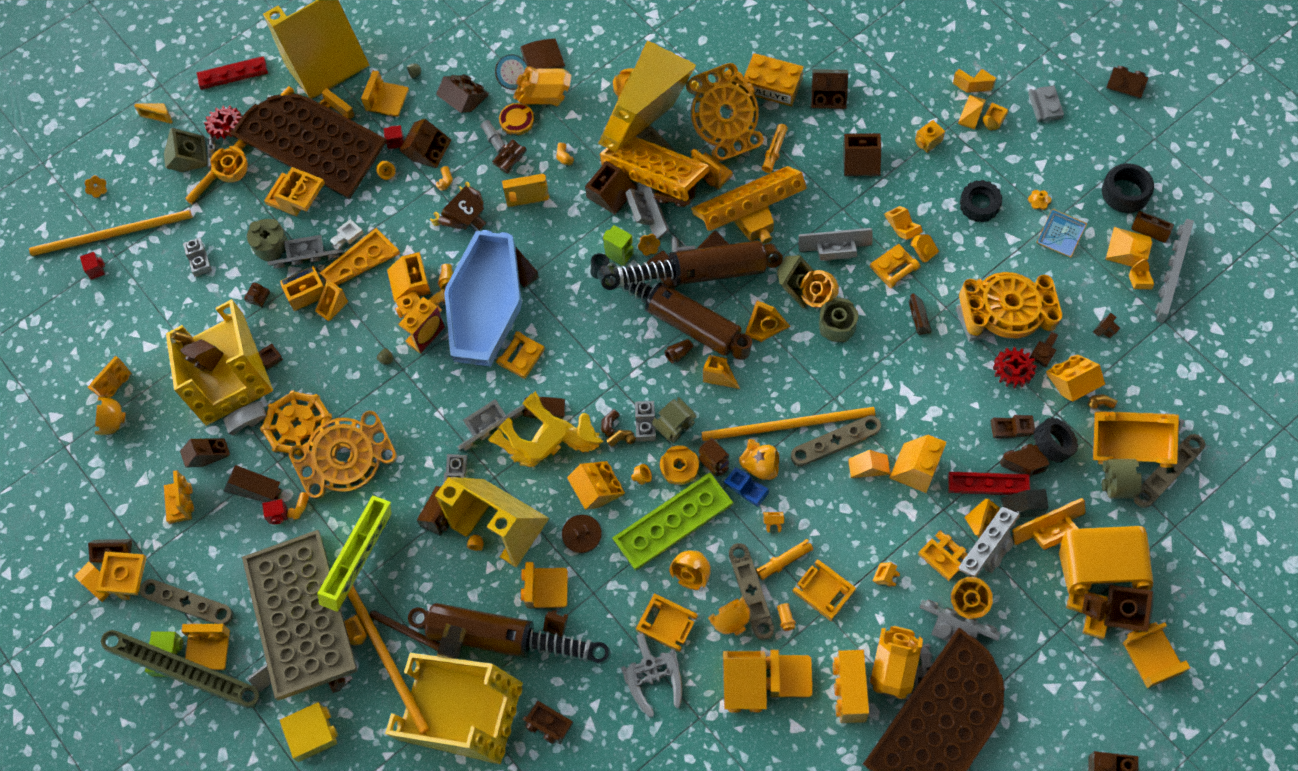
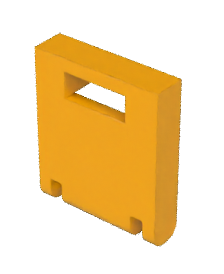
M545 174L502 181L507 207L547 201L549 199Z
M817 559L814 564L820 570L818 571L812 565L797 583V586L803 591L794 587L792 592L828 620L832 621L856 591V587ZM840 591L845 596L834 608L830 603Z
M654 593L636 627V632L644 633V636L680 652L682 647L677 645L676 642L684 645L694 625V621L688 618L696 620L698 614ZM653 607H656L660 611L651 627V624L646 622Z

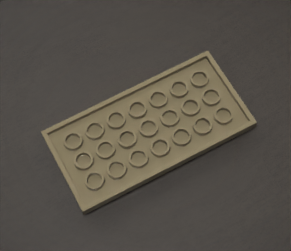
M315 530L243 556L242 560L275 699L280 701L358 672L341 607L337 612L319 605L317 593L330 572L320 531Z

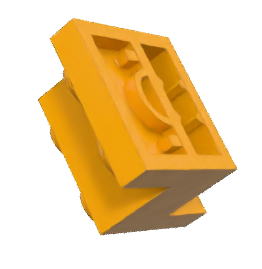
M292 167L288 174L281 173L264 202L266 205L297 217L300 210L308 211L325 182L319 177Z

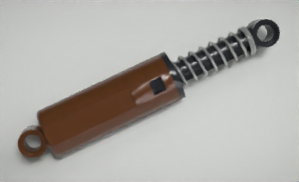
M751 241L670 252L668 260L666 259L664 263L658 261L657 264L650 262L647 265L644 262L642 266L637 263L635 267L628 265L627 268L623 265L616 268L605 265L598 270L597 276L601 285L606 290H614L618 286H623L624 283L630 285V282L637 284V281L644 283V280L651 282L652 279L659 281V278L666 280V277H670L673 285L677 286L762 274L767 266L770 268L778 267L783 261V256L773 244L763 245L760 241Z
M597 253L591 258L590 274L598 279L597 273L602 266L610 265L613 268L617 266L614 262L610 263L608 256L605 254ZM637 281V284L630 282V285L624 283L623 286L617 287H622L624 292L629 291V295L635 294L636 299L641 298L642 302H646V312L721 355L726 356L731 352L733 357L739 360L749 357L752 339L749 335L741 333L739 325L668 285L660 282L652 288L650 283L645 284L642 281Z
M441 603L432 604L429 611L416 607L408 614L409 624L420 630L425 629V636L430 640L522 658L528 656L529 650L533 652L535 649L539 653L546 651L549 655L552 652L555 656L562 654L564 658L570 656L571 659L578 657L580 661H593L597 664L607 663L611 657L609 647L602 642H592L589 639L587 642L581 641V638L573 640V636L571 639L565 638V635L558 637L557 633L555 636L549 635V632L542 634L541 630L539 633L533 632L534 622L530 620ZM423 613V622L417 624L416 617ZM597 648H604L605 655L597 659L594 655Z

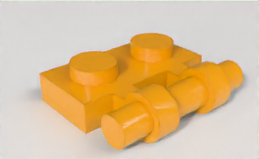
M940 530L935 535L940 542L937 543L931 538L918 552V555L946 580L950 581L959 571L958 567L961 563L958 559L964 560L968 553L963 546H958L949 534L946 535ZM947 546L954 552V554L951 555L948 551L944 549V547Z

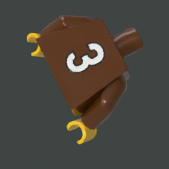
M465 182V187L459 186L460 192L443 208L442 216L438 212H434L433 214L436 219L430 218L434 226L443 225L466 230L472 224L480 231L486 225V222L480 217L484 210L481 193L470 187L469 182Z

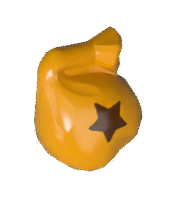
M748 439L747 448L740 456L739 463L742 468L762 480H771L778 476L779 452L772 445L760 446L755 440Z

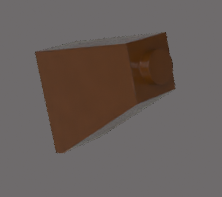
M235 465L224 488V492L261 502L273 501V499H278L281 489L278 488L279 481Z

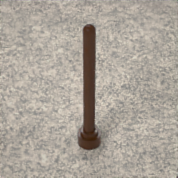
M375 610L369 614L372 619L438 651L442 657L454 658L456 655L457 647L450 643L441 644L435 640L427 639L425 635Z

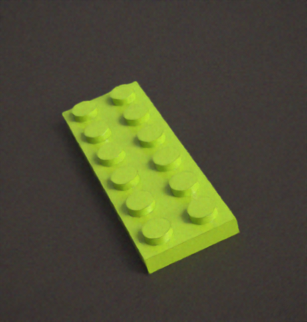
M709 472L612 537V539L632 568L637 571L733 506V502Z

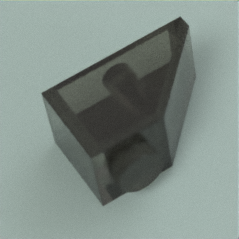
M1046 489L1024 490L1001 499L1002 507L1019 513L1020 517L1042 516L1049 509Z
M446 624L437 657L458 659L466 629Z

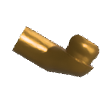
M177 330L173 331L172 339L181 341L183 347L194 343L193 337L190 334Z
M1104 394L1092 395L1087 405L1092 409H1097L1099 404H1103L1114 409L1118 400Z
M618 430L607 438L606 441L613 447L621 440L626 441L628 444H633L636 441V437L631 430Z

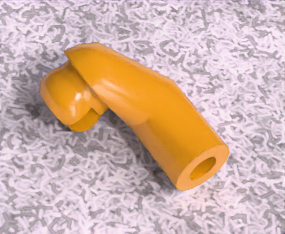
M558 143L557 160L564 165H572L574 158L566 153V144Z
M448 166L440 169L443 178L436 182V187L441 191L447 190L453 182Z
M306 492L300 493L295 509H288V518H293V520L300 518L309 499Z

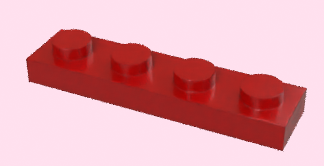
M264 56L196 73L199 87L203 90L268 74L266 60Z
M949 472L948 493L1029 496V474Z

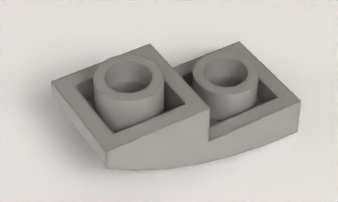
M201 237L183 243L194 277L212 271Z
M256 401L237 409L223 418L228 433L234 436L247 425L254 427L267 415L262 402Z
M654 401L635 402L636 442L656 441V431L652 425L655 418Z
M447 454L444 482L448 477L466 478L467 455Z

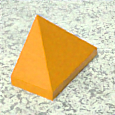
M969 95L958 124L975 129L986 100Z
M135 103L134 105L141 117L169 124L173 122L164 103Z
M327 280L315 312L327 321L332 320L348 303L343 290L330 280Z
M984 499L964 517L978 538H980L996 516L1000 507L990 499Z

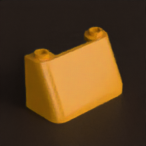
M1096 411L1094 414L1093 460H1098V464H1103L1104 460L1135 458L1137 461L1160 463V467H1173V464H1177L1179 414Z
M1144 527L1071 529L1064 533L1059 549V557L1068 594H1085L1091 588V585L1096 583L1132 582L1133 588L1152 590L1153 574L1149 542Z

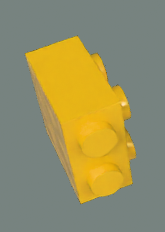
M317 702L279 720L292 757L297 762L337 745L336 737H338L335 726L330 725L329 718H331V714L327 706L324 707Z

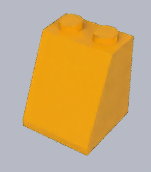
M927 434L904 443L889 478L927 493L947 442Z
M723 651L724 709H728L732 713L741 712V709H750V712H762V709H767L765 651Z

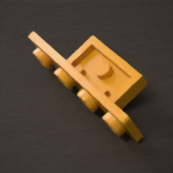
M1080 498L1072 501L1065 506L1054 509L1045 515L1012 529L1014 544L1018 545L1034 538L1040 547L1046 550L1061 543L1065 532L1071 529H1079L1072 520L1086 513L1085 500Z

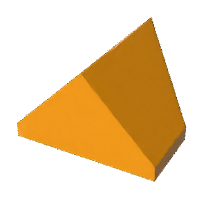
M757 300L745 334L762 342L791 326L775 307Z
M709 355L703 367V382L740 389L727 362L728 358Z

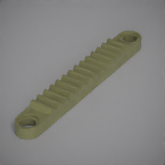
M110 630L105 632L101 638V645L108 653L185 683L188 686H193L210 695H215L225 701H230L245 708H251L259 700V692L252 685L121 632ZM111 636L118 638V644L114 647L106 645V640ZM247 691H251L255 695L251 702H245L242 699L243 694Z

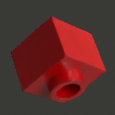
M401 125L383 128L388 150L400 148L405 140Z
M94 251L80 256L84 272L91 280L105 275L103 270L105 263L102 257H98Z
M282 499L262 503L264 518L269 524L277 525L285 520H289L287 517V505Z

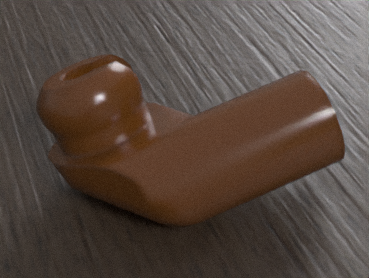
M615 409L601 420V431L607 437L614 434L615 430L612 428V423L620 416Z

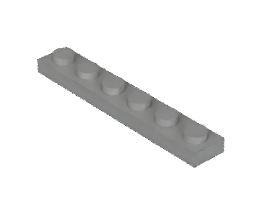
M1186 219L1184 224H1180L1176 235L1179 238L1175 240L1172 247L1175 253L1174 256L1171 255L1168 262L1170 271H1166L1163 280L1166 282L1165 287L1162 286L1159 297L1162 298L1161 303H1157L1154 312L1157 314V322L1163 323L1168 316L1194 220Z

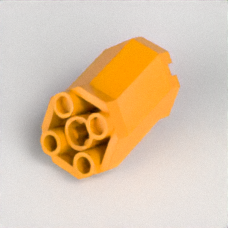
M527 66L523 75H519L516 80L518 87L513 98L523 104H552L557 107L565 98L562 94L564 90L568 91L572 75L564 69H535Z
M891 626L889 631H886V628L881 629L870 683L873 685L875 692L891 694L900 699H904L907 694L912 693L923 639L920 636L918 639L914 637L915 632L898 626Z

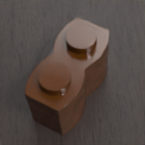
M710 438L699 449V461L715 477L723 476L729 470V454L713 438Z

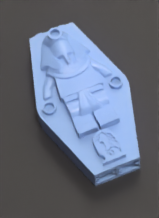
M488 230L476 231L446 286L444 294L450 355L454 362L491 367L521 310L522 299L516 247L513 235L501 232L498 234Z

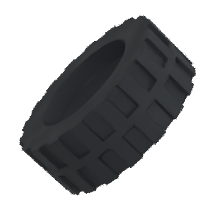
M976 180L972 183L970 182L962 191L959 204L961 205L960 209L970 220L972 219L975 222L989 221L996 217L1002 204L1001 191L995 184L993 185L989 181ZM976 194L986 195L990 200L989 206L986 208L974 206L972 203L973 196Z
M1048 418L1034 430L1033 437L1036 446L1051 461L1062 463L1078 450V440L1075 437V433L1069 425L1058 418ZM1051 434L1056 437L1061 446L1054 441Z

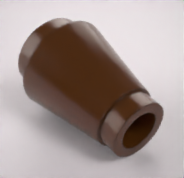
M689 339L668 346L667 350L664 351L667 360L670 363H678L693 348V344Z

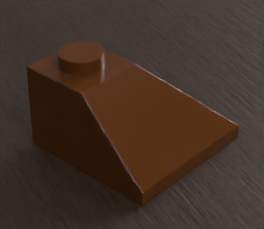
M1110 585L1108 601L1111 602V606L1105 615L1104 626L1148 632L1155 598L1153 591Z

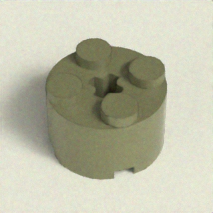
M262 219L254 221L249 225L247 241L256 256L264 261H274L279 259L284 251L286 252L284 241H287L288 238L276 219Z
M834 298L822 306L819 317V329L823 337L835 342H846L853 336L857 327L858 311L851 301L845 298Z
M677 397V401L673 399L659 412L660 418L658 420L654 418L652 425L668 441L675 443L681 437L680 433L684 429L688 431L695 424L694 420L697 416L680 397Z
M1135 458L1103 461L1105 479H1102L1101 486L1103 491H1107L1110 499H1136V495L1140 494L1142 480L1141 473L1136 471L1139 463Z

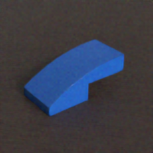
M737 467L734 468L724 481L729 488L756 507H759L770 493L768 488L752 480L749 474Z

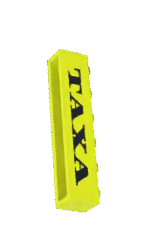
M372 495L317 593L319 605L337 612L339 611L391 516L390 501Z

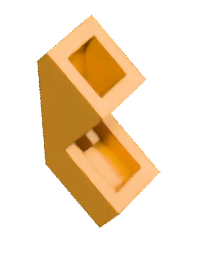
M958 69L955 72L952 84L966 93L992 91L996 77L981 69L973 78L961 69Z
M898 206L884 213L885 218L901 238L908 240L923 232L921 225L912 222L907 208Z
M88 562L74 577L103 602L110 593H99L96 591L100 571L92 563Z

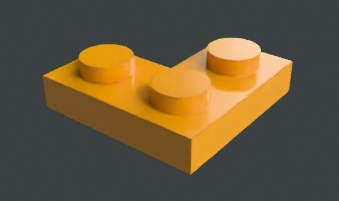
M1069 594L1066 608L1082 613L1085 594ZM1095 594L1108 601V597ZM1086 615L1082 634L1104 639L1107 626H1104L1105 617L1104 620L1097 621Z

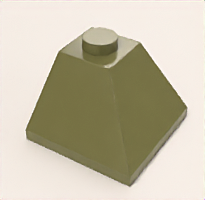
M171 128L164 150L165 168L185 172L207 167L208 160L204 136Z
M801 255L785 256L777 269L779 283L801 308H805L807 304L801 297L803 295V288L800 289V286L806 274L814 270Z

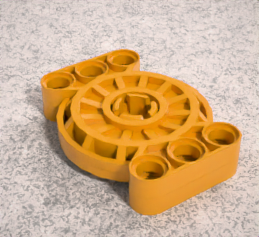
M727 63L697 74L686 83L687 91L695 95L691 105L693 127L704 141L715 146L711 154L719 162L761 146L764 140L760 132L754 131L759 118L757 100L753 92L745 84L735 80L738 68L733 63ZM725 68L731 70V77L725 74ZM711 74L715 77V83H711L708 80V75ZM692 81L699 83V89L692 87ZM721 106L726 107L728 110L731 109L729 118L726 119L720 115ZM751 136H755L757 138L756 145L751 143ZM735 142L740 143V145H741V150H740V151L735 150V148H734V143H735ZM719 148L724 150V157L718 155L717 151Z
M995 273L984 279L981 284L974 279H967L959 292L966 329L974 336L982 334L986 327L998 336L1015 339L1023 338L1033 334L1040 326L1046 331H1053L1062 319V311L1054 281L1048 275H1040L1034 283L1031 279L1017 273ZM1006 299H1007L1010 303H1012L1014 306L1008 305V304L1006 303Z
M366 411L361 416V422L351 418H335L326 421L312 433L306 448L301 445L291 447L289 458L308 496L320 499L325 495L326 488L337 492H351L360 489L375 476L380 461L387 465L393 464L397 459V453L379 416L374 411ZM375 416V423L367 425V417ZM340 422H352V424H340ZM335 423V425L330 426L324 430L325 427ZM377 433L384 434V440L380 443L374 441V436ZM347 448L351 451L347 462L338 461L337 453L340 449ZM303 450L304 456L299 460L295 459V452ZM386 450H390L393 453L392 458L389 460H384L382 457ZM306 467L312 468V474L309 477L303 476V470ZM373 467L374 469L372 473L366 478V476L369 474L370 470ZM363 480V482H361L360 484L352 487V484L358 483L359 481ZM318 484L321 490L317 495H313L311 488ZM336 485H341V486H346L347 488H334V487H335Z

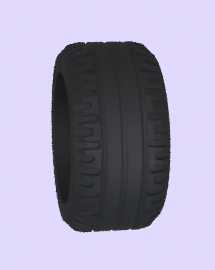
M1123 163L1113 167L1106 175L1102 185L1104 201L1108 206L1122 213H1132L1143 209L1148 204L1154 191V181L1150 173L1145 168L1131 163ZM1119 180L1131 181L1140 188L1142 194L1126 196L1116 189L1114 182Z

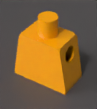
M768 206L734 221L749 241L759 238L762 244H767L772 240L770 233L774 230V221Z

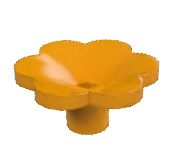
M97 175L92 176L91 179H86L84 182L86 186L85 192L88 195L92 194L93 197L98 198L101 194L107 192L106 180L99 178Z
M1034 190L1028 197V202L1031 203L1033 209L1040 208L1045 210L1048 204L1051 203V197L1044 190Z
M654 234L643 235L640 238L638 249L645 256L656 254L661 242Z

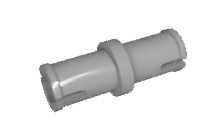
M485 120L481 123L480 127L487 135L488 142L492 143L497 153H500L502 151L501 147L505 145L500 138L501 134L495 130L490 120Z

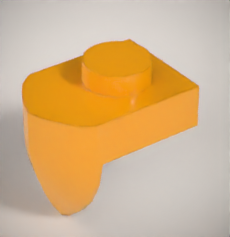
M991 103L985 116H983L985 127L988 130L999 129L1009 112L1008 109Z
M928 234L916 235L911 239L910 245L914 247L922 262L929 261L939 252L933 239Z
M1146 259L1137 262L1130 270L1128 276L1134 289H1153L1154 282L1149 272V263Z
M354 615L344 622L350 645L356 646L364 643L367 638V632L358 615Z

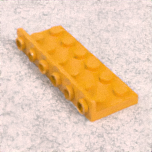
M634 137L617 152L606 148L600 153L602 165L608 161L620 168L629 179L683 201L689 199L688 190L710 171L708 164L638 137Z
M786 166L691 207L693 215L705 222L707 230L712 231L806 190L807 186L801 171Z

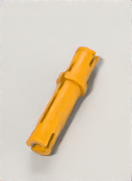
M784 124L777 125L769 150L765 153L766 158L761 167L765 173L773 171L775 161L779 158V151L788 131V127Z
M805 539L780 556L772 557L770 562L756 569L758 577L763 581L775 572H781L782 568L813 551L811 543H808L809 540Z

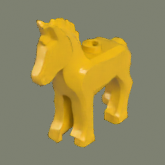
M536 391L530 394L522 403L543 423L531 441L521 439L514 431L513 421L509 417L499 426L501 430L497 429L488 439L491 443L503 448L508 454L513 455L511 459L514 462H519V465L526 467H535L550 454L554 456L561 449L559 445L561 442L566 443L568 447H572L575 451L580 450L583 453L595 450L599 447V444L604 442L599 438L600 433L595 432L588 414L582 413L579 416L576 428L569 422L553 416L542 406ZM502 432L508 437L509 440H507L503 436Z

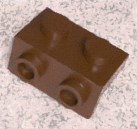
M1118 65L1117 68H1113L1106 88L1141 99L1149 77H1146L1144 72H1129L1127 67Z
M538 700L528 716L523 718L526 729L534 734L537 731L544 735L543 739L553 745L555 742L561 745L573 725L572 720Z

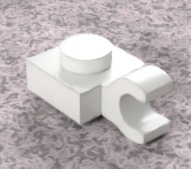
M351 219L337 229L338 235L330 240L333 244L332 247L337 250L341 249L345 242L351 244L363 234L362 229Z

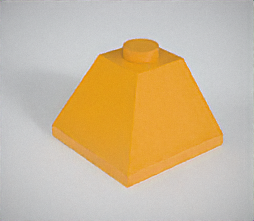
M1114 227L1105 260L1131 267L1142 259L1148 260L1152 245L1151 237Z

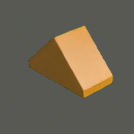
M868 450L848 459L851 478L890 475L888 455Z

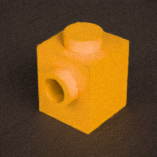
M932 120L917 131L915 142L919 148L928 153L943 141L945 130Z
M416 291L395 300L398 306L395 310L399 318H404L420 301Z

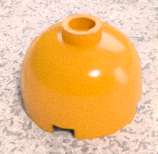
M234 146L218 149L210 160L211 169L215 176L227 183L240 181L248 170V162L243 151Z
M823 270L807 273L800 286V289L803 288L802 299L811 307L822 308L826 302L828 303L832 299L837 298L839 293L836 278Z
M98 397V401H102V403L97 405L95 427H99V431H95V435H111L119 430L121 423H125L126 412H122L118 401L108 397Z
M688 550L681 552L674 558L669 572L672 578L676 576L679 579L678 583L688 589L699 590L700 587L703 586L704 588L711 574V566L701 552Z
M966 577L954 585L951 592V603L954 610L962 617L967 619L983 617L991 609L993 594L989 585L982 579Z
M741 597L740 600L737 598L718 609L720 614L715 616L713 613L708 617L718 632L726 635L734 633L736 636L746 630L744 626L749 622L750 609L744 598Z

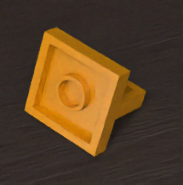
M105 552L96 591L99 593L115 594L122 600H129L130 595H138L147 557L144 554Z

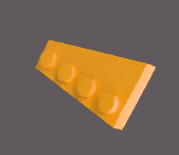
M375 228L321 271L320 275L325 281L330 280L335 285H339L399 255L400 251Z

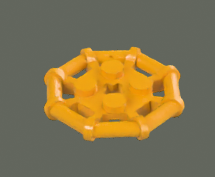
M291 390L289 394L272 404H268L267 417L264 419L263 426L260 427V432L265 435L272 447V451L275 453H289L293 446L285 445L286 442L296 443V445L306 448L307 443L302 445L304 439L310 438L316 430L317 423L322 425L326 421L331 420L332 414L328 412L318 394L311 395ZM297 400L307 401L309 403L307 406L298 405ZM291 401V406H285L282 411L279 409L280 407ZM315 407L321 414L316 417L312 412ZM274 414L278 415L276 425H271ZM299 420L301 425H297L294 428L293 422ZM277 431L281 435V438L278 441L273 435V433ZM297 450L295 455H298V457L303 456L304 452L303 450Z

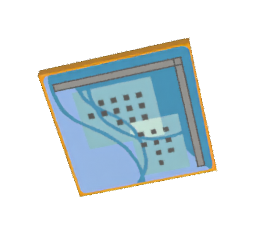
M1052 208L1036 243L1071 258L1087 223Z

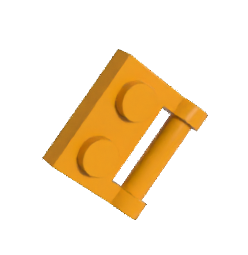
M897 244L870 263V268L889 288H893L899 280L921 267L919 262L913 259L900 244ZM907 263L908 266H906L905 268H903L901 271H899L898 273H896L894 276H892V277L889 276V274H891L892 272H894L896 269H898L899 267H901L903 264Z
M516 331L513 335V340L503 355L498 357L496 363L526 379L544 352L545 347L524 336L521 332ZM519 343L524 344L512 363L508 362V359Z

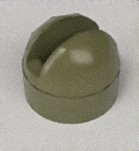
M413 63L407 66L408 73L412 79L420 75L421 67L418 64Z
M385 348L377 355L376 359L383 365H389L393 361V354Z

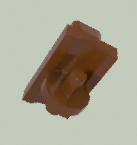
M512 139L507 145L501 147L502 151L495 157L492 163L508 174L512 166L523 157L522 155L527 149Z

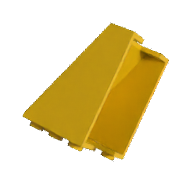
M316 0L288 17L279 5L263 13L286 68L310 99L322 94L326 88L330 89L370 66L339 0ZM279 13L280 17L278 19H271L273 14Z
M647 40L634 70L631 71L598 144L617 152L647 126L672 108L695 69L696 64Z
M232 299L216 307V311L224 321L193 337L194 342L202 339L216 346L224 353L213 372L206 369L201 371L194 367V364L185 360L186 356L180 352L183 348L182 342L172 339L174 330L190 334L183 325L166 333L174 391L205 426L273 391L244 314ZM230 307L231 314L224 313V309Z
M448 477L435 495L450 527L466 538L489 506L496 509L497 512L487 525V528L501 536L505 549L499 557L514 567L518 566L549 520V517L485 479ZM497 520H507L506 528H496Z
M410 653L404 673L415 679L411 695L430 730L420 735L406 708L403 718L391 713L385 734L399 741L501 765L502 758L505 755L506 743L511 734L512 721L517 712V703L522 693L523 683L494 664ZM415 661L416 668L412 671V664ZM397 721V730L393 731L394 723Z

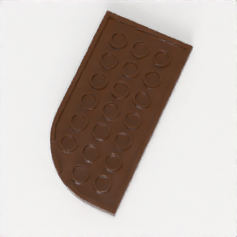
M278 94L267 97V100L258 105L254 104L241 117L231 132V135L286 166L323 179L325 182L323 186L349 200L387 143L386 138L306 96L298 94L283 96Z
M958 627L862 765L869 771H967L997 727L1004 709V681L990 652L975 638Z

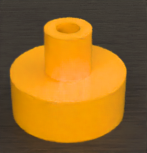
M382 161L377 165L376 172L382 179L389 180L395 175L396 169L391 162Z
M641 464L634 468V474L631 475V478L634 482L637 481L639 484L644 485L651 482L652 473L646 464Z

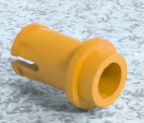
M789 603L778 605L777 610L781 620L780 627L783 628V631L793 630L796 621L792 618Z

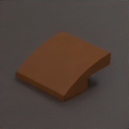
M555 38L534 41L520 47L528 67L530 66L535 69H564L565 64Z

